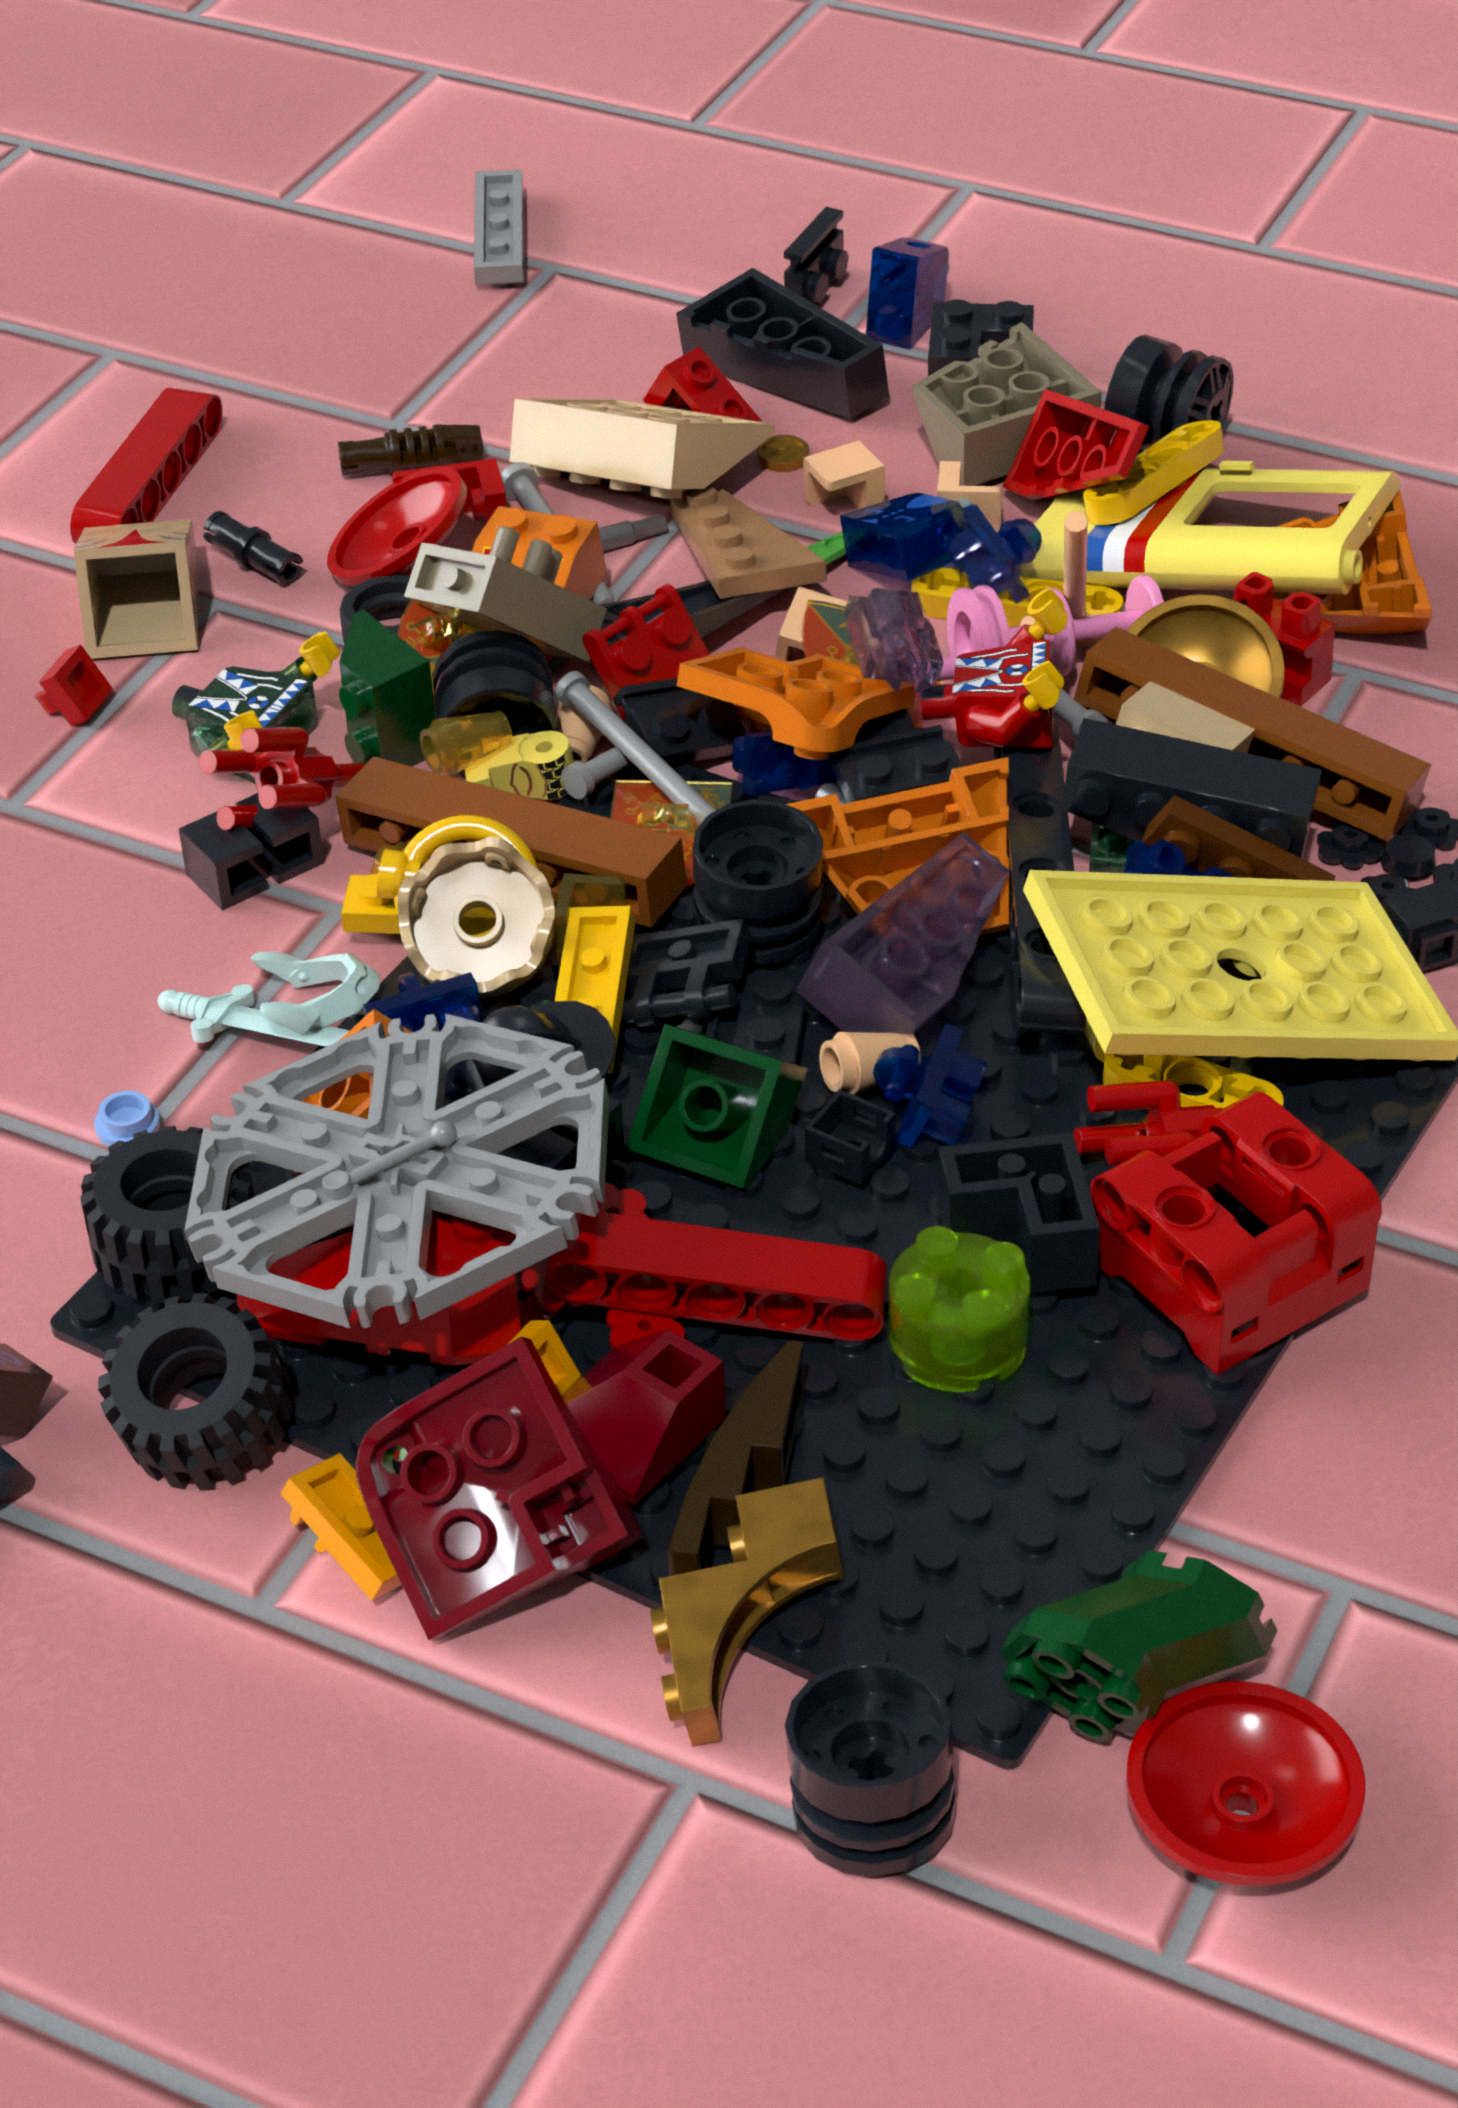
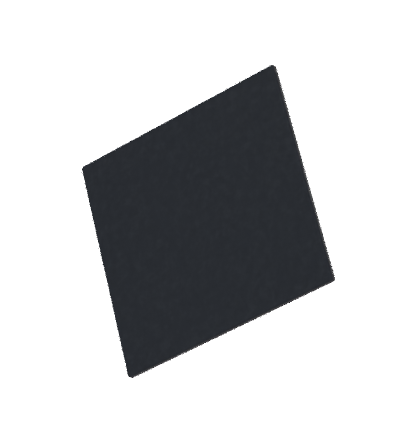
M688 763L671 765L694 789L731 790L730 804L751 799L758 800L759 795L789 799L697 768ZM632 764L595 784L594 791L588 796L576 799L568 793L557 805L613 819L617 788L658 787L637 766ZM822 871V916L820 930L808 949L787 961L767 965L745 964L741 979H737L745 980L746 973L808 978V1001L797 1065L808 1069L789 1129L748 1189H743L624 1149L606 1167L605 1183L614 1185L618 1191L634 1189L641 1192L646 1198L644 1213L649 1219L860 1248L872 1251L884 1260L887 1265L884 1326L880 1333L871 1339L845 1341L676 1317L675 1319L685 1330L684 1339L723 1360L726 1417L747 1386L789 1340L803 1342L804 1392L784 1485L823 1477L844 1578L811 1588L784 1603L759 1624L748 1637L741 1650L807 1680L837 1665L872 1660L901 1664L926 1676L945 1696L952 1720L954 1747L1006 1770L1015 1769L1023 1763L1056 1710L1042 1701L1028 1700L1015 1694L1005 1684L1003 1676L1008 1668V1664L1002 1656L1001 1650L1012 1627L1035 1608L1119 1581L1125 1568L1146 1551H1158L1300 1328L1221 1374L1216 1375L1194 1354L1184 1331L1122 1275L1109 1277L1098 1267L1097 1286L1029 1293L1016 1245L949 1252L937 1206L938 1147L1073 1133L1074 1129L1078 1127L1146 1122L1150 1109L1094 1113L1089 1110L1087 1090L1089 1086L1104 1085V1063L1096 1058L1084 1032L1083 1034L1017 1031L1008 928L999 932L890 956L830 878ZM695 881L685 887L652 928L635 923L634 936L694 926L693 892ZM554 901L556 932L553 946L541 968L530 980L515 990L490 998L472 999L454 996L435 987L425 979L407 955L380 983L378 991L353 1018H345L337 1028L350 1031L370 1011L375 1009L390 1019L400 1018L402 1026L412 1032H417L424 1027L426 1015L434 1014L441 1031L446 1023L445 1014L482 1023L489 1014L503 1007L519 1005L531 1007L555 1002L570 907L574 906ZM1220 959L1217 961L1219 966L1233 977L1247 981L1261 979V977H1252L1240 972L1234 966L1233 959ZM685 988L672 989L665 993L683 991ZM624 996V999L633 998V996ZM686 1016L664 1019L663 1024L660 1026L643 1029L638 1027L636 1023L620 1025L613 1073H607L603 1078H605L608 1095L622 1102L624 1148H626L647 1081V1072L652 1065L664 1024L676 1027L682 1024ZM707 1026L705 1027L704 1031L702 1032V1035H705V1034H706ZM838 1032L899 1034L910 1032L915 1036L919 1045V1067L916 1070L907 1071L905 1074L854 1094V1096L896 1113V1146L862 1185L806 1162L805 1127L836 1094V1092L828 1088L821 1073L819 1055L822 1044L825 1041L833 1040ZM319 1045L312 1053L325 1048V1046ZM1194 1056L1275 1085L1283 1095V1107L1360 1170L1374 1185L1381 1202L1458 1083V1056L1456 1060L1424 1061ZM466 1060L456 1063L447 1072L443 1107L474 1093L466 1076ZM1183 1084L1179 1086L1180 1092L1186 1095L1198 1096L1208 1092L1201 1085ZM856 1107L857 1116L876 1123V1115ZM838 1150V1153L844 1157V1152ZM1105 1152L1079 1154L1089 1191L1092 1179L1117 1166L1107 1163ZM260 1161L248 1162L255 1197L298 1177L294 1174L293 1170ZM1226 1189L1212 1196L1237 1219L1238 1224L1252 1235L1253 1238L1270 1229L1268 1225ZM354 1225L342 1228L309 1245L353 1232ZM97 1271L53 1315L50 1325L52 1333L57 1339L104 1359L107 1349H118L121 1345L115 1336L125 1325L133 1329L141 1322L137 1314L148 1307H151L155 1313L164 1309L165 1303L151 1302L149 1295H144L139 1299L126 1296L123 1287L113 1289L105 1282L104 1274ZM219 1289L209 1294L214 1304L222 1296L237 1303L236 1293ZM206 1290L198 1292L209 1294ZM191 1300L183 1301V1303L191 1302ZM566 1304L555 1317L550 1319L540 1318V1320L550 1321L580 1372L581 1377L612 1350L609 1343L612 1329L606 1323V1316L608 1311L612 1309L611 1307L589 1304L574 1307ZM1253 1319L1234 1329L1231 1338L1252 1327ZM270 1338L286 1366L285 1370L291 1378L294 1393L288 1395L294 1406L291 1420L279 1422L286 1433L281 1441L323 1460L340 1453L356 1470L359 1446L371 1426L404 1403L472 1364L453 1366L430 1362V1354L407 1352L392 1348L390 1356L368 1353L366 1344L329 1339L322 1345ZM209 1374L199 1377L185 1385L178 1394L201 1403L215 1392L225 1374ZM722 1423L636 1505L627 1501L644 1538L587 1570L574 1574L650 1609L663 1607L659 1578L669 1576L668 1549L690 1483L713 1436ZM393 1458V1469L397 1474H400L401 1463ZM712 1545L707 1568L734 1563L731 1547Z

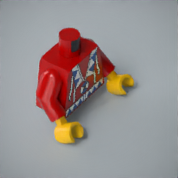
M1050 588L1039 592L1027 607L1028 613L1036 622L1031 626L1024 624L1006 646L963 653L956 657L953 684L921 686L920 699L923 720L955 718L958 742L964 747H1053L1055 704L1060 697V690L1063 688L1065 680L1052 664L1050 640H1045L1044 636L1046 634H1058L1067 626L1068 615L1064 610V602Z

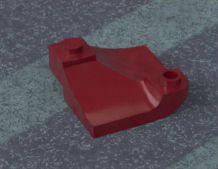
M523 1336L390 1412L371 1426L358 1449L356 1478L364 1503L428 1640L439 1641L525 1595L573 1573L587 1570L644 1538L613 1473L607 1471L581 1431L550 1377L532 1340ZM404 1448L408 1453L402 1461L400 1474H397L392 1465L393 1456L399 1449Z

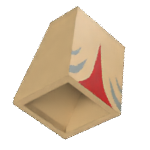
M192 519L84 528L73 551L85 647L91 659L198 650V565Z

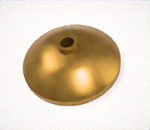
M1203 594L1177 597L1151 608L1141 615L1127 630L1129 633L1278 698L1282 696L1285 670L1280 644L1269 625L1257 613L1237 601Z

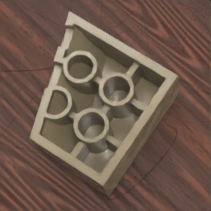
M1022 322L1010 328V337L1002 343L998 344L990 340L979 346L978 355L980 358H974L969 362L954 361L913 385V397L937 463L940 465V461L961 462V485L980 486L989 480L1008 475L1045 389L1101 408V391Z

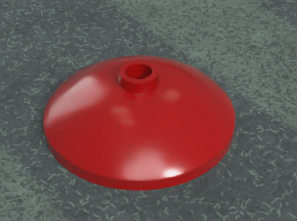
M429 467L409 474L377 493L353 514L335 537L327 556L329 571L337 581L350 586H356L375 577L410 575L422 542L445 546L452 536L465 508L467 486L463 478L451 467Z
M1245 1681L1217 1682L1194 1687L1173 1696L1160 1705L1155 1717L1152 1719L1146 1718L1139 1727L1129 1749L1126 1767V1789L1129 1804L1137 1823L1149 1840L1164 1855L1178 1865L1203 1877L1228 1884L1270 1886L1298 1880L1315 1873L1337 1858L1347 1847L1358 1829L1363 1814L1366 1793L1363 1764L1356 1747L1345 1730L1334 1718L1311 1701L1293 1692L1268 1684ZM1233 1811H1245L1251 1815H1240Z

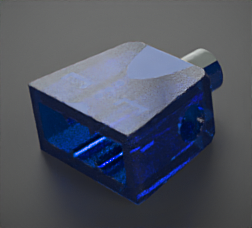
M902 237L872 249L866 335L877 342L912 349L930 329L933 302L945 303L946 281L950 270L948 261L949 250L946 246Z
M911 493L841 514L840 521L848 567L906 582L915 580L966 556L968 551L966 531L977 526V510L968 498L955 501L924 493Z

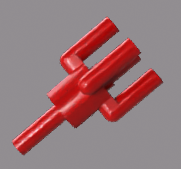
M300 727L248 728L242 732L240 738L243 749L205 750L199 757V767L205 774L247 773L253 776L256 789L259 792V802L265 809L317 807L325 804L332 798L333 787H344L365 766L363 763L335 764L332 756L323 755L316 747H307L309 736ZM256 805L223 806L217 812V823L223 830H232L243 825L247 829H253L252 818L257 814L258 807Z
M1170 1080L1089 1086L1087 1090V1103L1092 1113L1150 1108L1146 1122L1078 1127L1074 1129L1073 1136L1079 1154L1105 1152V1158L1109 1165H1119L1145 1150L1153 1151L1163 1157L1200 1137L1204 1119L1222 1110L1223 1107L1215 1108L1214 1105L1181 1107L1180 1088L1175 1082Z

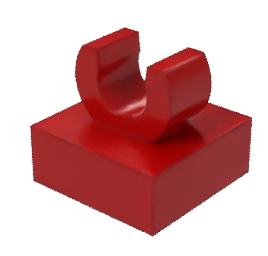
M80 644L63 652L40 679L39 683L44 690L38 692L34 697L47 714L60 711L69 724L74 726L87 721L113 690V687Z

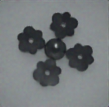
M1433 807L1416 808L1415 814L1397 833L1398 836L1388 841L1385 850L1378 843L1379 837L1348 823H1338L1333 826L1332 831H1322L1317 835V844L1319 845L1318 857L1325 863H1342L1350 869H1358L1363 866L1364 862L1375 863L1382 860L1385 868L1394 874H1381L1375 877L1367 876L1360 881L1369 884L1382 907L1385 897L1414 889L1409 888V882L1405 877H1420L1433 870V878L1436 882L1450 879L1458 889V859L1453 864L1444 863L1436 866L1435 856L1436 848L1451 850L1456 847L1458 819L1450 818V814L1443 809Z

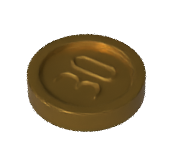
M772 436L757 448L758 462L761 466L771 471H795L804 466L803 457L809 456V446L806 441L796 436Z

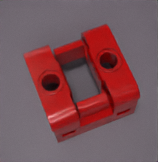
M1255 1091L1210 1115L1203 1121L1200 1137L1161 1157L1153 1151L1145 1150L1092 1179L1090 1186L1091 1197L1100 1225L1098 1267L1109 1277L1122 1275L1184 1331L1194 1354L1216 1375L1221 1374L1370 1288L1378 1223L1382 1216V1204L1378 1192L1372 1182L1360 1170L1264 1092ZM1226 1189L1268 1225L1270 1229L1253 1238L1252 1235L1238 1224L1237 1219L1212 1196ZM1338 1270L1344 1273L1340 1277H1338ZM1253 1319L1252 1327L1231 1338L1234 1329Z

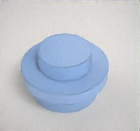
M120 1091L111 1094L101 1102L94 1125L98 1139L109 1147L119 1140L128 1142L134 1139V1133L147 1130L148 1133L158 1132L160 1129L158 1110L145 1095L136 1091Z

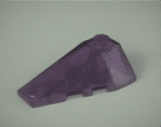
M961 833L825 940L819 947L796 991L844 1032L914 1034L944 1009L954 997L960 983V978L976 948L977 940L1010 871L966 833Z

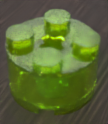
M934 1226L921 1231L917 1235L916 1243L907 1248L897 1258L889 1278V1345L892 1353L895 1351L903 1361V1370L912 1379L938 1390L966 1392L979 1389V1380L987 1379L1000 1373L1001 1381L1018 1369L1027 1351L1030 1278L1025 1266L1023 1251L1017 1245L1009 1242H998L989 1237L972 1233H954L949 1228Z

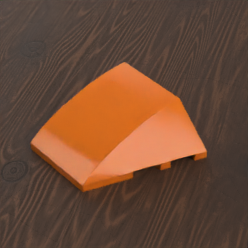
M1399 490L1374 526L1371 535L1367 536L1359 548L1363 558V571L1360 582L1352 584L1349 593L1346 595L1311 594L1321 599V618L1335 623V632L1360 635L1412 633L1426 631L1431 622V606L1423 577L1418 575L1407 533L1406 512ZM1351 500L1338 504L1339 514L1316 522L1302 517L1276 527H1330L1336 522ZM1273 593V598L1283 602L1292 593Z
M1009 757L954 768L951 770L948 782L846 804H840L837 793L786 804L801 810L816 823L823 838V871L890 956L1007 930L1009 925V857L1007 856V824L1009 821L1007 778L1009 774Z

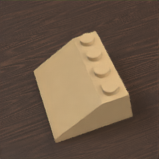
M515 398L510 462H525L529 464L537 476L561 477V471L570 472L569 481L601 484V478L610 479L609 488L641 491V485L651 486V496L680 499L682 498L683 489H705L774 435L775 424L619 399Z

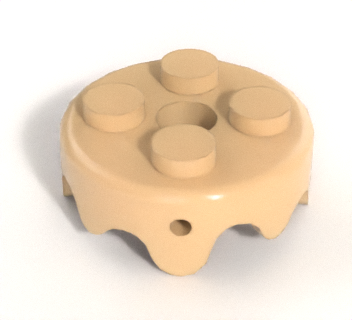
M488 836L475 842L442 845L433 852L430 859L415 875L407 876L403 880L399 889V930L409 959L418 972L431 984L454 996L472 999L490 998L515 990L530 980L541 968L553 946L556 932V914L549 884L542 872L526 860L511 843L502 838ZM478 907L489 909L496 916L495 926L490 933L482 937H473L461 929L462 918L469 910Z

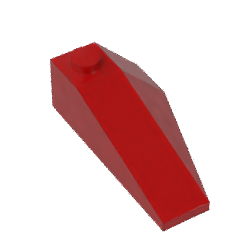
M1045 389L1002 487L1031 500H1037L1126 479L1149 426Z
M432 1210L426 1272L437 1277L454 1274L461 1270L465 1263L499 1246L511 1245V1234L506 1230ZM353 1232L303 1247L294 1254L275 1261L269 1268V1272L319 1289H335L348 1274ZM515 1274L422 1320L419 1319L414 1301L411 1302L413 1315L408 1323L399 1324L394 1306L381 1307L373 1314L372 1325L368 1328H362L355 1308L349 1319L350 1328L237 1294V1305L242 1311L247 1308L257 1318L261 1327L264 1328L270 1338L322 1345L329 1339L366 1344L368 1353L390 1356L392 1348L430 1354V1362L453 1366L478 1362L506 1346L521 1331Z

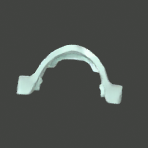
M273 951L257 952L250 957L258 967L283 978L296 988L334 980H341L343 982L330 992L301 1004L282 1001L261 1004V1015L269 1021L282 1025L301 1036L308 1030L322 1028L347 1017L353 1018L378 991L380 985V974L349 952L305 961L288 954Z

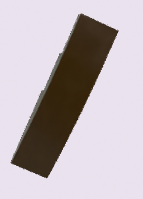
M789 1340L747 1386L713 1436L686 1492L669 1545V1576L706 1569L712 1545L730 1547L727 1527L741 1524L736 1495L784 1486L804 1392L802 1341Z

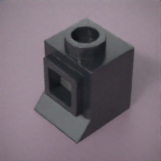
M1450 879L1384 898L1383 909L1421 971L1452 962L1458 963V889Z

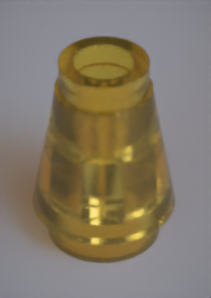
M500 710L492 713L487 712L434 719L431 722V726L423 729L420 733L422 753L429 768L435 773L441 774L446 772L451 776L456 775L497 751L502 746L510 744L512 741L510 724L504 713Z

